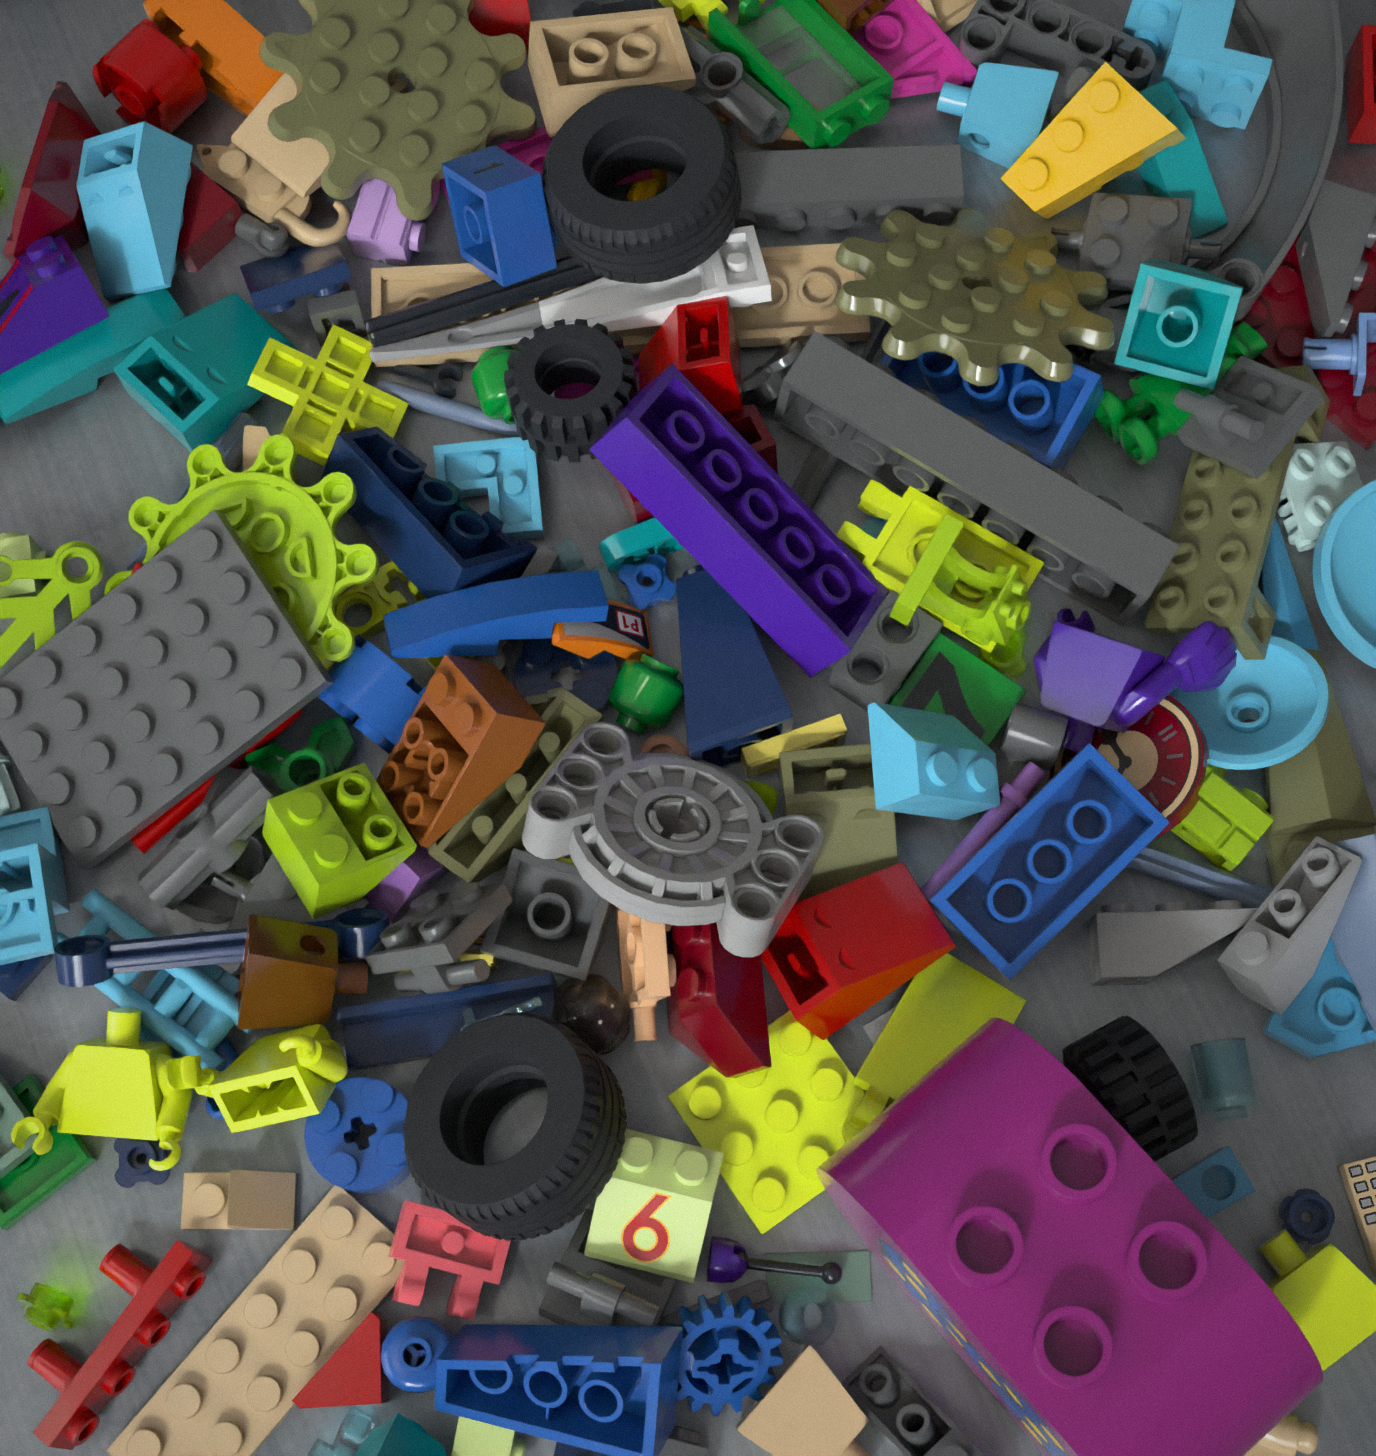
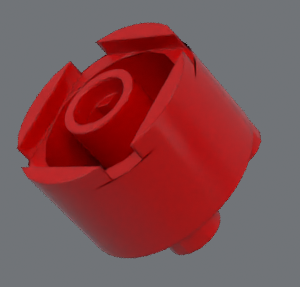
M143 19L138 25L134 26L92 68L93 78L104 98L112 93L121 104L115 112L130 126L145 121L169 134H173L208 97L205 83L199 73L203 63L197 53L185 44H181L178 47L149 19Z

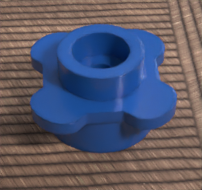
M651 554L644 562L636 565L626 563L619 569L618 578L621 583L626 584L629 594L628 604L630 606L645 610L647 607H654L662 601H670L674 598L676 585L668 579L665 571L667 562L663 556ZM649 578L652 580V584L644 586L643 580Z

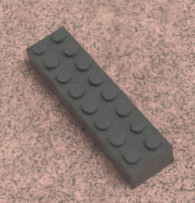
M814 331L782 381L773 420L901 496L905 494L909 486H912L1043 561L1044 565L1039 571L1038 577L1122 627L1151 596L1180 546L1171 541L1168 534L1160 527L1148 522L1141 523L1125 514L1122 507L1113 499L1091 494L1078 486L1074 477L1060 469H1049L1032 459L1031 453L1021 445L1013 442L1005 443L988 433L986 427L977 419L967 415L959 416L942 406L940 399L931 392L924 389L915 390L897 379L896 374L890 368L877 362H867L854 354L850 346L837 337H825Z

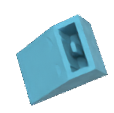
M145 121L85 139L83 143L76 187L105 299L110 301L171 287L172 278L176 271L175 256L179 231L184 222L183 205L186 186L191 176L190 161L193 145Z

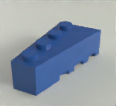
M464 1324L437 1359L434 1410L610 1456H659L675 1423L683 1327Z

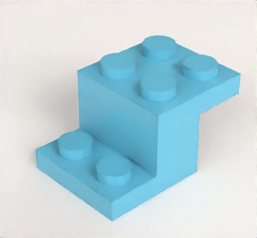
M1131 0L1122 32L1146 43L1152 48L1155 56L1164 58L1157 84L1167 80L1189 116L1212 121L1220 127H1236L1245 130L1268 79L1273 59L1224 48L1236 0Z
M47 807L0 817V965L54 954V947L58 944L54 915L70 912L59 835L52 824L50 811Z

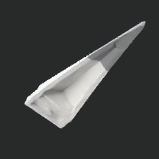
M754 225L738 227L729 233L728 239L708 260L678 277L662 282L645 284L618 282L603 277L581 287L493 317L375 347L369 350L371 362H380L517 344L524 336L532 339L534 337V329L542 325L546 329L555 327L554 321L565 319L566 325L574 324L576 319L587 320L588 327H593L596 323H600L607 327L608 332L658 326L664 323L679 304L728 296L730 308L748 307L756 303L772 301L771 284Z

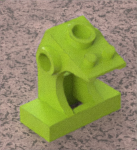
M946 513L897 598L889 617L908 626L919 605L960 626L962 634L975 643L988 645L990 641H994L1006 646L1014 630H1021L1028 619L1031 602L1026 592L1027 583L1023 582L1019 568L1014 564L1011 569L996 566L992 573L965 560L953 547L964 522ZM957 580L985 595L978 609L967 607L948 597Z

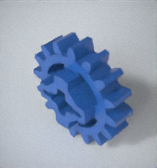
M722 1291L718 1298V1303L710 1305L708 1299L703 1294L698 1296L699 1309L692 1312L684 1306L678 1308L682 1321L679 1325L674 1323H665L664 1325L683 1327L676 1401L687 1397L690 1410L695 1413L704 1403H709L713 1416H719L723 1404L731 1403L732 1408L737 1413L742 1411L741 1399L748 1395L756 1401L762 1399L758 1388L761 1382L775 1384L777 1381L772 1366L783 1364V1357L778 1347L782 1341L775 1324L771 1322L767 1310L764 1306L754 1310L749 1296L744 1295L734 1305L730 1300L728 1292Z

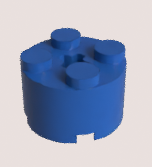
M357 634L355 637L356 648L349 658L340 662H334L327 672L334 681V684L319 694L318 697L350 723L358 715L360 718L353 726L390 755L394 746L398 744L403 734L404 726L414 712L426 687L422 688L412 678V675L371 642L366 641L361 635Z
M354 1077L336 1083V1087L320 1114L307 1116L305 1123V1148L313 1167L328 1182L355 1193L377 1194L393 1189L401 1184L410 1174V1166L407 1164L406 1154L404 1153L405 1141H403V1126L409 1099L392 1085L376 1078ZM363 1124L377 1131V1133L369 1137L370 1147L366 1149L364 1146L354 1142V1137L360 1134L359 1127Z

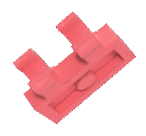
M408 1200L403 1201L388 1257L404 1261L394 1287L392 1300L412 1306H419L424 1293L429 1268L457 1275L448 1298L445 1314L473 1320L483 1282L494 1285L500 1284L511 1240H499L491 1236H484L479 1232L477 1233L444 1210Z

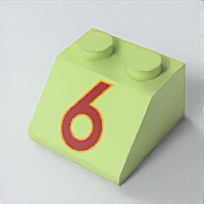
M626 1129L624 1133L625 1143L622 1147L621 1156L617 1161L616 1170L605 1185L602 1193L596 1198L584 1256L694 1283L724 1153Z

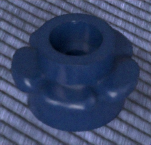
M1299 1189L1295 1192L1294 1196L1285 1197L1279 1207V1217L1284 1221L1282 1228L1288 1231L1295 1242L1302 1243L1303 1241H1308L1309 1244L1314 1245L1323 1242L1330 1235V1230L1335 1221L1334 1210L1331 1204L1320 1196L1317 1191ZM1305 1211L1311 1215L1309 1222L1302 1220L1301 1216Z

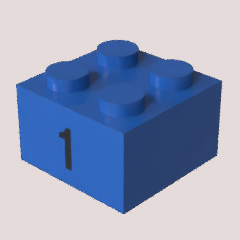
M495 145L441 163L460 256L503 287L557 268L554 249L558 244L557 235L548 219L545 203L547 198L543 189V176L540 172Z

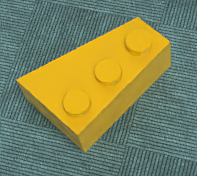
M1105 62L1000 179L1034 212L1049 219L1101 189L1103 184L1128 170H1134L1144 164L1143 161L1169 146L1177 145L1187 138Z

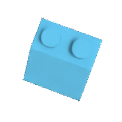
M877 702L868 704L876 809L958 820L1000 806L996 754L956 717Z

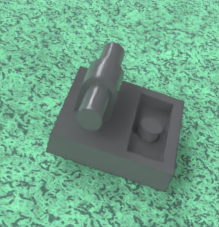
M1240 356L1208 396L1204 397L1188 389H1182L1177 393L1174 401L1175 406L1192 415L1176 434L1185 446L1258 479L1325 399L1317 386Z
M473 882L460 887L456 891L441 894L439 890H430L411 902L410 907L412 910L402 920L389 925L380 933L379 937L381 940L364 957L374 975L399 971L395 976V986L402 993L423 990L427 994L457 991L463 984L485 981L489 976L490 969L484 959L461 962L459 957L513 900L503 882L479 886L477 882Z
M586 1208L561 1263L555 1261L548 1274L546 1283L550 1284L539 1307V1315L561 1325L658 1326L678 1279L584 1256L593 1211Z

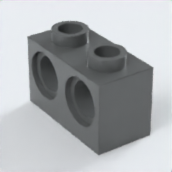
M892 589L876 610L852 651L829 665L832 667L829 686L867 712L868 704L873 702L891 703L937 638L943 626L942 623L920 608L916 610L908 626L889 617L899 597V594ZM889 624L901 625L907 630L909 637L899 641L892 640L884 634L883 628ZM866 663L874 666L880 676L872 681H864L859 679L852 669L856 665Z

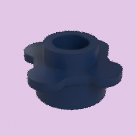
M116 1138L114 1149L119 1153V1168L115 1172V1180L120 1186L131 1188L136 1182H151L154 1185H161L166 1182L170 1176V1169L158 1171L149 1166L150 1159L162 1161L168 1157L167 1150L159 1147L160 1140ZM144 1153L147 1156V1160L145 1163L139 1164L137 1158L140 1154Z

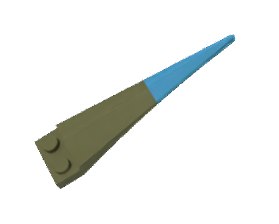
M1276 516L1261 570V593L1276 614L1271 636L1295 643L1317 661L1327 680L1329 709L1323 727L1307 747L1281 763L1265 767V801L1268 804L1266 812L1275 818L1273 823L1264 832V844L1273 888L1277 886L1302 855L1301 851L1306 849L1316 836L1330 843L1376 834L1374 828L1376 818Z

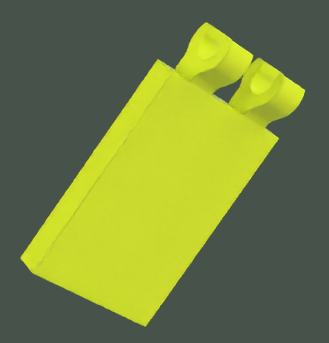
M870 480L861 494V501L857 508L869 516L888 520L877 539L848 521L843 523L836 534L841 542L859 561H862V564L888 590V593L892 589L899 595L946 513L964 522L953 547L965 560L974 566L992 573L996 566L1011 569L1014 564L1018 566L1023 582L1027 583L1026 592H1028L1044 565L1043 561L914 487L909 486L903 497H900L874 480ZM957 580L948 597L967 607L978 609L985 595ZM919 605L918 608L942 623L943 626L989 653L995 647L996 642L990 641L988 645L973 642L962 634L960 626Z
M946 953L912 978L858 1071L853 1083L866 1090V1093L848 1123L858 1130H862L883 1111L886 1103L891 1105L990 1018H1001L1014 1025L1027 1000L949 953Z

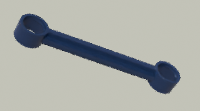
M378 908L353 909L337 915L333 920L302 923L329 928L335 931L338 940V954L347 958H365L364 956L381 940L379 937L380 933L390 925L388 912ZM247 928L111 941L108 937L102 935H83L69 938L54 947L58 981L64 986L83 987L102 983L110 979L114 974L241 962Z

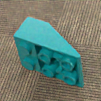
M233 293L151 334L113 370L127 393L186 449L192 452L199 445H211L224 433L238 413H245L266 394L247 384L269 337L293 349H298L237 293Z

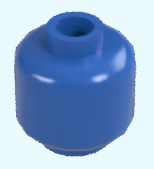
M414 1316L401 1320L389 1330L382 1343L380 1359L385 1375L394 1386L405 1392L424 1393L435 1389L437 1359L452 1342L455 1335L446 1324L435 1318ZM419 1343L425 1349L418 1351L413 1344ZM408 1352L413 1355L411 1363L408 1358ZM426 1356L424 1362L417 1366L419 1358Z

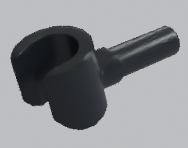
M443 363L436 370L407 364L395 365L396 373L433 385L436 395L450 399L456 396V389L442 384L440 380L447 377L455 381H462L463 379L462 370L453 363Z

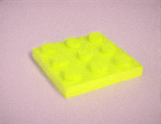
M788 1011L768 1025L772 1067L737 1078H726L710 1066L668 1095L669 1100L701 1147L724 1153L720 1175L761 1235L826 1190L817 1175L816 1168L860 1131L848 1122L865 1094L861 1087L853 1083L854 1076L828 1039H820L798 1023L791 1011Z

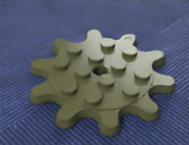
M298 0L312 19L310 31L301 35L278 31L272 32L263 38L259 45V55L262 62L274 70L282 71L289 75L297 87V94L293 100L279 105L269 114V131L281 141L292 142L302 138H312L325 146L329 154V162L323 170L321 186L326 194L337 200H345L352 197L359 186L367 180H382L388 183L394 190L398 210L404 217L414 221L424 220L430 216L434 208L433 188L437 182L444 179L441 163L485 149L497 137H509L515 140L528 139L534 134L537 127V119L533 109L529 105L507 96L500 85L501 79L505 74L521 68L525 63L527 51L524 41L518 35L512 33L500 36H487L478 32L468 19L476 0ZM400 73H405V78L412 83L414 90L406 94L399 93L390 86L388 79L393 76H399Z
M973 208L959 210L952 219L950 226L923 223L908 212L893 210L888 213L880 224V233L889 242L879 243L850 237L846 238L837 249L836 262L848 270L863 275L866 279L844 283L835 297V305L847 314L878 316L888 321L892 328L883 338L882 348L885 353L896 359L912 360L922 353L937 351L953 357L959 365L961 377L967 382L978 386L994 384L999 376V367L1006 363L1026 365L1047 380L1062 382L1070 379L1074 372L1072 354L1064 347L1065 345L1075 344L1095 350H1106L1114 344L1113 323L1109 319L1094 314L1083 307L1086 305H1099L1106 301L1108 296L1106 278L1096 272L1072 271L1056 264L1059 255L1058 240L1051 233L1035 231L1028 236L1014 238V235L1006 229L989 228L984 214Z

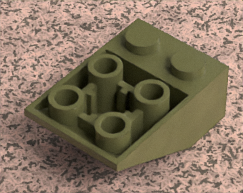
M871 743L779 752L778 777L783 817L791 814L809 817L819 824L824 834L810 881L796 903L898 864L894 812L878 810L875 806Z

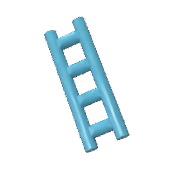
M97 889L90 891L82 901V907L94 916L77 936H106L110 929H112L125 940L158 937ZM62 932L57 933L58 943L69 939ZM197 966L164 969L176 979L155 1005L131 987L143 971L114 974L110 979L93 985L120 1007L141 1010V1023L183 1056L200 1055L201 1069L208 1067L222 1071L226 1060L214 1050L234 1024L238 1025V998ZM193 992L217 1010L197 1037L172 1019ZM242 1029V1030H243L244 1032H246L247 1034H249V1033L252 1032L254 1029H247V1030Z

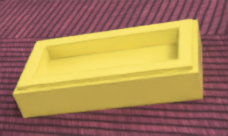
M841 713L788 733L763 740L760 743L741 748V764L746 778L750 777L752 779L778 770L779 752L843 746L847 728Z

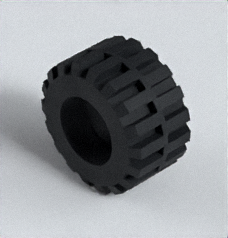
M565 319L554 321L555 327L546 329L542 325L534 329V337L532 339L524 336L517 343L519 353L511 352L508 357L507 365L509 370L504 371V383L513 421L516 424L517 432L523 441L528 440L530 448L538 454L546 449L548 459L559 461L563 455L568 456L569 463L581 462L580 456L590 454L591 460L597 457L589 450L590 447L638 393L633 357L629 348H624L623 339L617 333L608 335L607 327L600 323H596L593 327H588L587 320L576 319L574 324L567 325L565 324ZM581 382L595 386L589 393L574 399H559L550 396L559 387L570 383Z
M1121 1016L1063 1048V1065L1090 1091L1154 1162L1195 1140V1137L1198 1135L1196 1113L1181 1075L1156 1038L1133 1018Z

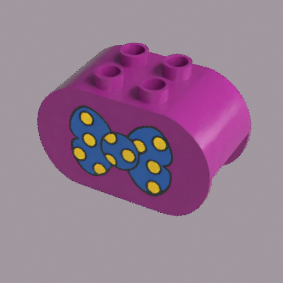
M996 1017L990 1018L816 1168L817 1175L827 1193L861 1240L1044 1456H1244L1323 1382V1371L1310 1343L1292 1316L1257 1272L1090 1091L1047 1049L1020 1028L1006 1020Z

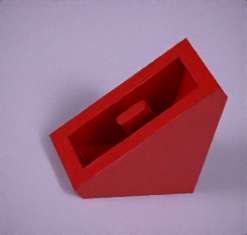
M371 1312L292 1401L300 1409L383 1404L389 1402V1379L384 1373L380 1359L382 1343L388 1334V1320L380 1312Z

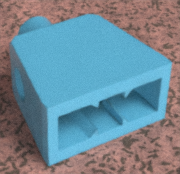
M985 62L979 65L972 89L944 81L936 110L962 117L957 143L961 144L962 148L1009 169L1041 134L1059 72Z

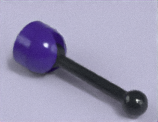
M712 1236L707 1282L733 1283L740 1279L748 1269L820 1277L825 1283L830 1285L838 1283L842 1278V1268L835 1262H827L823 1266L749 1258L745 1248L739 1242L723 1237Z

